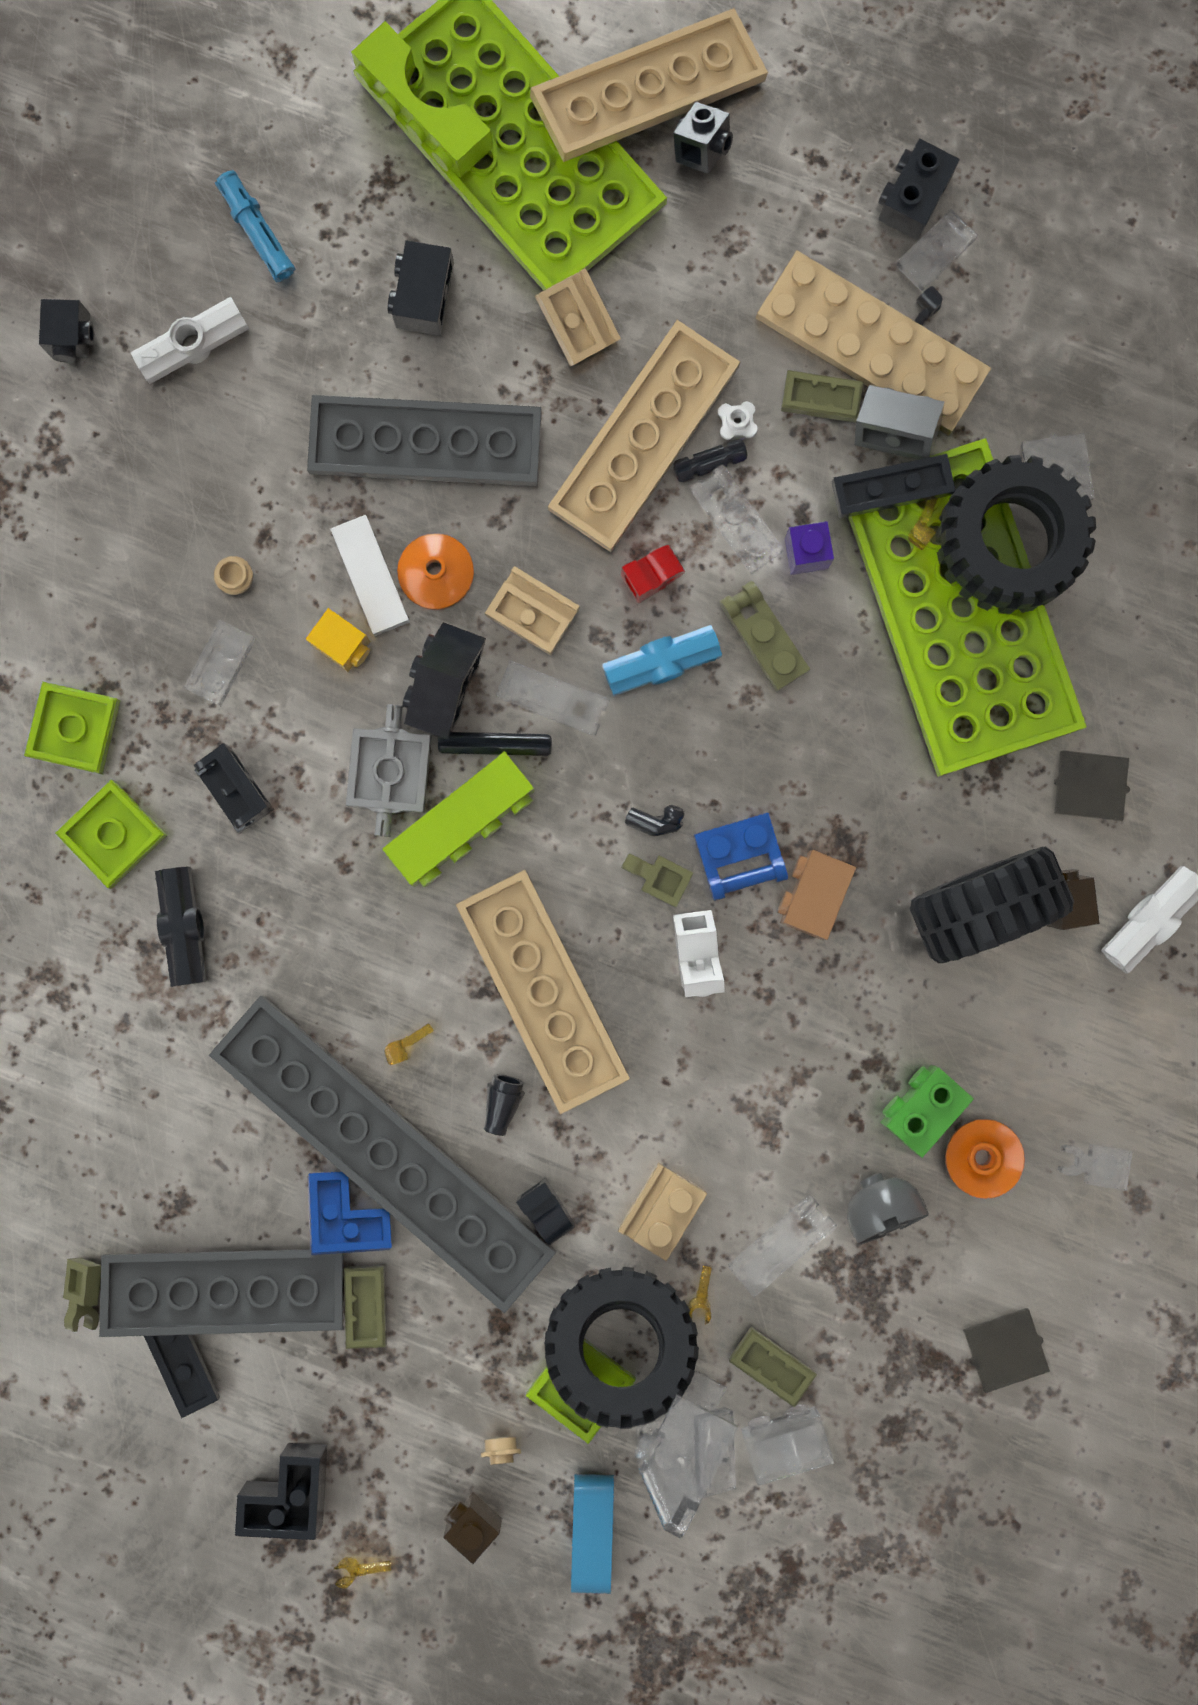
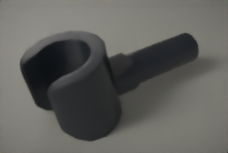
M934 286L927 288L916 300L923 308L914 320L920 325H923L929 317L941 308L943 298Z

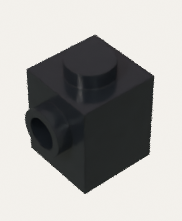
M41 299L39 345L53 360L58 362L71 363L75 362L76 358H89V345L94 344L95 332L93 323L90 321V313L81 301Z

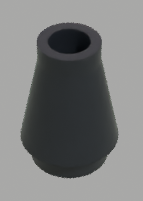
M497 1074L493 1076L492 1082L487 1084L486 1121L484 1125L486 1132L499 1136L506 1135L508 1126L525 1095V1092L522 1091L524 1083L521 1080Z

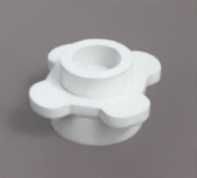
M747 401L737 406H731L727 403L722 404L718 409V416L722 419L721 437L726 440H743L754 437L758 430L757 425L753 421L755 406ZM739 418L741 422L735 423L734 419Z

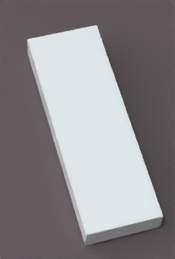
M363 515L331 528L373 635L377 636L409 623L410 621L367 516Z

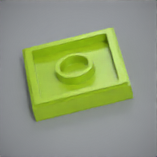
M42 681L24 756L103 775L121 700Z
M110 780L55 832L108 889H112L167 837L163 830L114 780Z
M584 1338V1358L588 1368L595 1377L608 1385L616 1387H627L634 1384L636 1381L635 1376ZM547 1365L526 1392V1397L587 1444L590 1443L602 1427L590 1420L583 1419L564 1403L552 1384Z

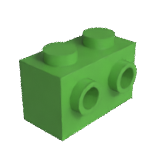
M930 1065L928 1069L923 1066L912 1076L908 1082L911 1088L902 1098L896 1096L888 1103L882 1112L885 1118L880 1122L921 1158L924 1157L974 1100L971 1095L942 1069L934 1065Z

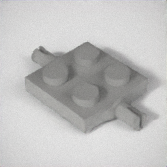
M393 704L386 705L385 727L374 730L353 728L346 806L368 808L377 813L374 835L382 836L383 832L384 837H391L392 814L401 812L425 813L432 739L430 735L412 734L400 729L403 706L395 705L394 713Z

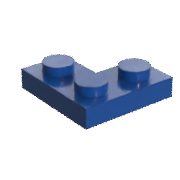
M343 1172L308 1174L311 1255L383 1251L392 1248L389 1212L384 1208L350 1211L349 1177Z

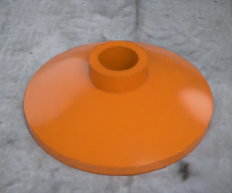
M427 534L415 539L404 549L398 562L397 574L403 592L413 603L426 609L439 610L451 607L465 597L473 582L474 567L469 552L458 540L444 534ZM434 562L441 565V571L436 575H432L427 571L428 566Z
M978 1119L964 1124L952 1135L946 1148L945 1162L950 1178L959 1189L973 1197L987 1199L1001 1196L1017 1184L1024 1169L1025 1157L1019 1138L1009 1127L995 1120ZM980 1150H985L988 1153V1159L983 1164H978L975 1159L977 1152Z

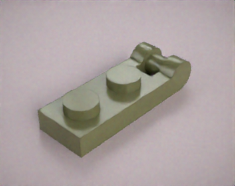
M750 581L741 587L742 591L734 597L726 596L719 601V604L775 691L778 692L809 672L810 668L764 600L757 585ZM751 604L756 614L745 620L740 610Z

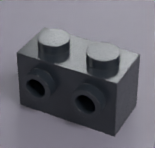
M919 138L913 151L905 149L895 169V171L900 173L896 183L893 184L888 181L878 201V204L883 206L878 220L919 240L960 159Z
M405 240L403 254L397 253L394 275L399 277L396 291H390L387 308L388 314H392L397 329L441 336L454 267L451 248Z

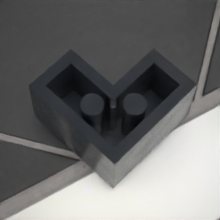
M444 622L441 624L436 635H428L422 650V656L416 655L410 669L409 677L414 678V683L409 685L402 703L403 707L408 708L404 724L448 740L460 718L467 688L479 668L486 641L485 637Z
M288 1443L280 1455L278 1482L246 1481L237 1495L235 1536L316 1540L323 1526L327 1445Z

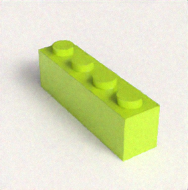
M504 751L383 847L382 850L411 886L416 887L421 883L423 887H426L442 874L439 868L451 859L456 863L472 850L469 844L480 835L486 839L501 828L503 824L500 822V819L512 810L516 815L533 802L530 795L535 792L534 787Z

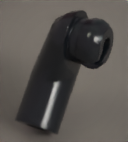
M675 805L665 807L664 814L661 816H652L632 807L626 816L625 825L655 837L677 832L683 826L682 819L685 813L682 808Z

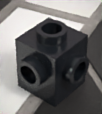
M695 102L686 116L683 115L679 119L676 130L673 132L676 162L709 174L720 157L729 152L732 145L733 133L730 132L729 113Z

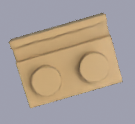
M586 268L535 295L570 366L621 339Z
M514 566L511 574L504 581L486 610L485 615L547 654L552 655L574 616L580 610V606Z
M658 1162L619 1226L618 1232L628 1236L634 1242L667 1261L705 1199L707 1192Z

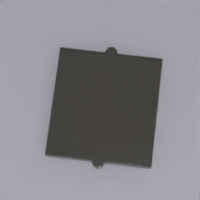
M1062 750L1060 752L1058 778L1054 780V785L1057 786L1054 814L1123 821L1126 793L1130 792V787L1127 786L1129 758Z
M1028 1308L963 1329L972 1355L969 1362L976 1367L985 1393L1050 1372L1041 1346L1044 1340L1037 1334Z

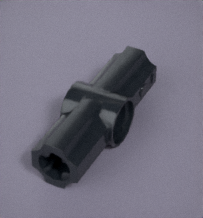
M175 867L155 871L160 912L157 914V931L160 943L166 950L170 986L175 987L206 982L201 941L204 940V922L200 908L196 907L191 867Z

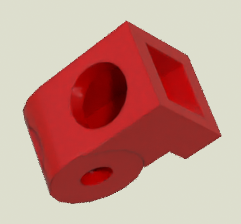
M670 545L662 546L640 560H634L621 568V576L638 604L663 590L686 572Z

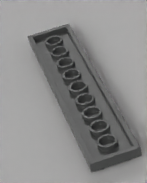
M263 995L259 996L209 1054L213 1060L504 1314L556 1254V1250L551 1245H548L543 1238Z

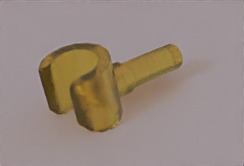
M938 498L927 500L922 515L908 534V540L921 550L926 547L936 531L927 526V523L930 521Z
M428 1023L408 1037L406 1036L403 1039L387 1044L384 1053L388 1064L394 1065L408 1060L405 1047L415 1044L432 1033L434 1030Z
M702 1265L699 1288L696 1297L689 1301L688 1307L691 1310L689 1313L691 1319L692 1313L696 1308L705 1309L704 1322L706 1325L711 1320V1305L707 1299L712 1267Z
M345 1557L334 1567V1570L346 1569L350 1577L344 1576L339 1578L335 1585L344 1589L348 1588L359 1576L392 1571L391 1560L359 1564L356 1559Z

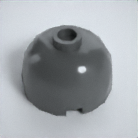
M881 1173L870 1176L860 1182L862 1189L852 1196L847 1211L849 1227L858 1245L887 1236V1233L899 1228L900 1230L929 1215L924 1199L912 1184L896 1177L884 1179Z

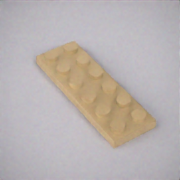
M735 8L531 87L530 97L563 162L687 113L695 102L707 105L762 83L766 80L768 71Z
M796 250L756 315L757 320L854 379L862 381L866 386L891 388L899 392L917 396H928L935 400L944 401L940 431L948 436L954 430L991 370V367L798 250Z
M676 320L548 505V510L609 552H612L740 366V361L679 320Z
M526 870L455 904L559 1113L562 1114L629 1080L630 1077Z

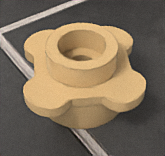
M516 1437L484 1440L485 1452L481 1453V1457H490V1465L514 1463L513 1455L521 1454V1449H517Z

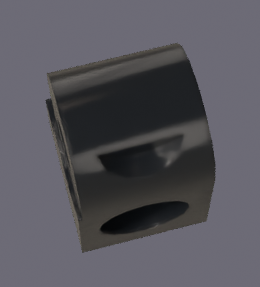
M546 1177L517 1197V1205L531 1223L534 1224L548 1245H551L575 1228L571 1216Z

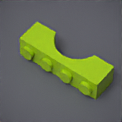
M386 21L351 51L355 64L353 72L358 81L367 90L372 87L381 96L379 99L384 108L393 117L399 115L407 123L406 128L410 135L419 144L425 142L433 150L432 155L445 171L451 168L461 178L493 149L491 130L465 103L448 108L433 107L425 104L412 93L409 88L410 79L415 69L412 48Z

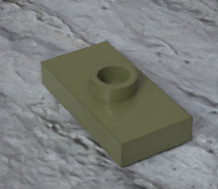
M788 370L781 411L856 423L863 382Z
M385 1265L346 1266L344 1268L346 1349L386 1347Z
M753 1327L749 1328L729 1358L730 1363L794 1408L817 1376L814 1370Z

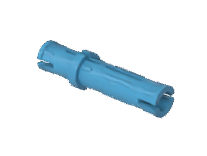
M230 170L221 174L216 179L215 185L229 204L233 220L236 223H240L275 282L286 280L293 275V271L296 268L262 217L258 201L246 191L236 171Z

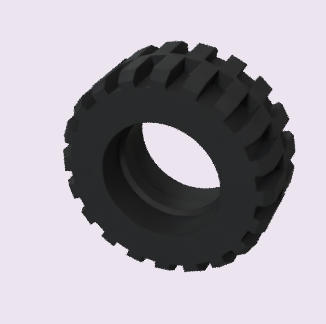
M1010 455L1002 463L998 459H994L985 463L980 470L975 469L955 490L939 518L941 525L936 530V542L941 543V549L937 552L939 564H947L949 570L944 575L949 583L952 584L957 581L962 587L959 594L966 600L971 596L979 600L977 607L987 611L992 606L998 607V612L1002 614H1011L1017 609L1021 613H1025L1053 601L1076 582L1075 579L1085 571L1089 564L1086 558L1094 552L1096 543L1094 538H1090V534L1097 529L1096 517H1088L1086 511L1092 507L1088 495L1080 497L1077 489L1081 484L1074 476L1068 481L1061 475L1064 468L1055 463L1050 468L1042 466L1043 458L1031 456L1026 462H1022L1020 455ZM1003 503L1017 504L1027 508L1039 518L1047 534L1048 547L1045 558L1038 565L1028 569L1013 568L998 561L988 551L981 533V521L984 514L992 506Z
M1045 846L1001 860L929 890L911 900L910 911L929 957L937 963H947L995 948L1058 921V919L1067 916L1073 911L1074 899L1054 852Z
M610 1267L599 1270L598 1274L591 1277L586 1275L579 1279L578 1284L571 1290L569 1288L560 1297L561 1301L556 1309L553 1308L549 1318L544 1344L545 1359L552 1384L566 1405L571 1407L583 1419L590 1420L598 1426L632 1429L635 1426H644L654 1422L657 1418L670 1411L682 1398L695 1373L699 1347L697 1346L698 1332L696 1324L692 1322L689 1314L691 1310L685 1300L681 1301L675 1294L676 1290L668 1282L663 1284L656 1279L657 1275L648 1271L643 1274L634 1271L632 1267H623L622 1270L611 1271ZM618 1309L630 1310L643 1316L654 1328L659 1342L658 1360L652 1372L643 1381L627 1387L611 1386L600 1381L588 1368L583 1353L584 1338L590 1325L602 1314Z

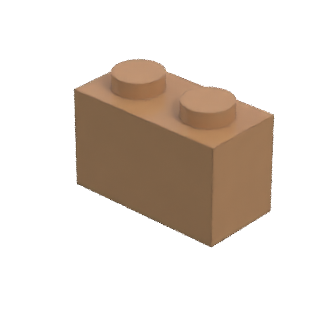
M815 850L809 851L806 857L800 855L792 872V877L797 879L792 893L785 891L777 913L783 915L780 923L820 940H828L856 867Z

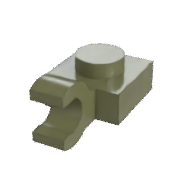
M629 853L621 867L645 879L641 891L675 908L693 875V872L660 855L657 856L652 865Z
M83 1258L67 1259L63 1298L69 1300V1305L64 1317L65 1329L77 1332L79 1320L84 1316L83 1327L96 1330L99 1316L92 1306L98 1304V1295L101 1290V1265Z

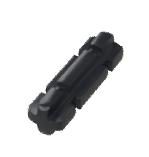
M736 439L728 442L724 448L722 445L693 454L692 459L684 457L676 460L673 463L674 473L679 482H685L693 479L694 474L702 476L728 467L727 464L729 462H732L734 465L745 461L748 456L747 449L742 439Z

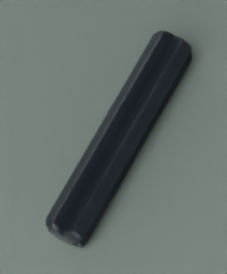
M452 732L448 740L438 737V750L446 754L501 755L505 751L507 755L548 756L552 752V738L549 734Z

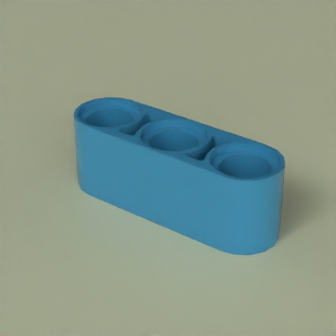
M574 1475L571 1593L611 1594L614 1475Z

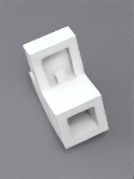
M712 911L673 915L679 971L685 997H706L711 994L725 992Z

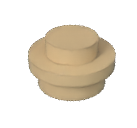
M229 556L222 559L215 567L214 580L218 588L224 593L239 595L251 586L253 571L248 562L243 558Z

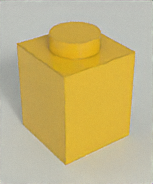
M329 608L306 637L311 646L347 672L350 671L353 665L358 668L370 652V648L367 646L371 641L366 634Z

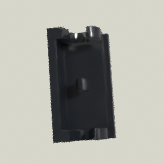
M222 743L193 765L194 771L206 785L237 833H242L274 810L232 747Z

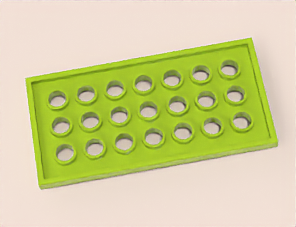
M438 0L398 33L412 48L415 63L413 72L419 76L414 84L409 85L412 93L424 103L429 99H438L443 103L442 108L465 103L491 130L493 149L486 155L490 156L493 161L488 168L477 169L473 166L461 178L451 168L445 171L432 155L433 150L425 142L419 144L410 135L406 128L407 123L399 115L393 117L384 108L379 99L381 96L372 87L367 90L543 291L585 268L587 271L667 204V197L617 141L563 162L543 121H536L529 116V112L535 107L530 97L531 87L557 78L559 75L492 0ZM463 23L472 24L476 28L474 34L469 37H461L455 31ZM434 47H441L447 51L446 57L440 61L430 60L427 57V53ZM486 51H495L501 56L500 60L493 65L484 64L481 62L480 57ZM458 75H467L472 79L471 84L465 89H457L451 82ZM517 78L525 83V87L520 92L511 93L504 87L506 82ZM489 102L494 104L497 109L493 115L482 117L476 113V108L481 103ZM507 130H515L521 135L520 141L514 145L503 143L500 137ZM531 158H540L546 163V167L539 173H532L525 168V164ZM594 162L599 167L598 173L592 177L583 176L578 171L582 163ZM503 182H511L518 188L511 197L500 196L496 189ZM556 186H565L571 192L570 196L564 201L554 200L549 193ZM616 189L624 195V199L617 205H610L605 202L603 195L608 190ZM527 210H536L542 215V219L536 225H526L522 222L521 216ZM587 213L592 215L596 222L589 229H581L575 225V218L580 214ZM552 238H561L567 244L566 249L558 254L549 252L545 246Z
M986 438L931 456L948 455L953 480L957 478L965 480L975 469L980 470L985 463L994 460ZM951 496L934 499V506L929 509H923L916 503L897 507L898 518L892 521L884 520L878 511L848 517L937 777L1087 727L1045 606L1040 605L1033 611L1021 613L1017 609L1011 614H1002L998 612V607L992 606L988 611L977 607L979 600L971 596L968 599L972 607L970 616L959 617L953 612V600L959 597L963 598L959 594L962 587L957 581L950 584L948 580H945L940 575L937 552L941 549V545L931 543L927 537L929 527L941 525L940 515ZM1009 503L992 506L982 518L983 528L981 533L988 551L998 561L1007 566L1019 569L1031 568ZM895 538L907 540L911 547L910 554L905 557L895 555L890 547L891 541ZM911 573L918 575L923 581L922 591L918 593L907 591L903 585L905 575ZM922 609L931 611L935 616V626L931 629H923L918 626L915 619L917 611ZM1004 622H1013L1019 627L1020 637L1017 641H1008L1002 636L1001 626ZM974 633L983 639L984 649L981 653H971L966 649L964 643L966 635ZM938 645L947 651L948 660L945 665L938 666L929 660L928 650L931 646ZM1017 658H1026L1031 662L1033 672L1030 677L1022 678L1015 673L1014 662ZM980 670H990L995 674L997 683L994 689L986 690L980 687L977 682V675ZM950 681L958 685L960 688L958 701L949 702L942 697L940 689L944 682ZM1030 694H1038L1044 699L1045 710L1042 714H1034L1028 710L1026 700ZM993 706H1002L1008 711L1009 721L1006 726H997L991 721L990 710ZM957 718H966L971 722L973 732L969 738H960L954 733L953 724Z

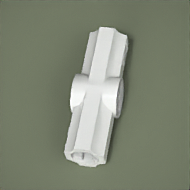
M229 297L193 318L183 317L177 319L172 323L168 332L132 351L131 355L150 385L187 363L197 364L203 362L208 358L212 349L245 332L249 328L234 301ZM188 336H198L193 345L188 347L182 346L184 339Z
M1181 866L1155 894H1150L1140 901L1128 915L1129 921L1101 950L1105 957L1124 973H1130L1155 945L1158 946L1169 939L1182 923L1180 919L1198 901V875L1185 866Z

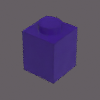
M828 521L789 527L784 539L790 574L796 575L829 569L834 560Z

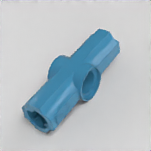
M709 625L673 639L671 636L654 640L640 647V651L602 664L614 697L650 683L658 685L683 675L688 669L721 658L722 652L716 633L712 626Z

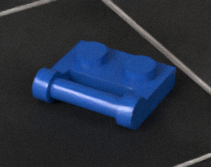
M769 813L694 834L714 901L725 898L727 893L774 879L776 882L788 879L787 869L781 856ZM764 854L768 855L770 865L723 879L719 877L717 868Z

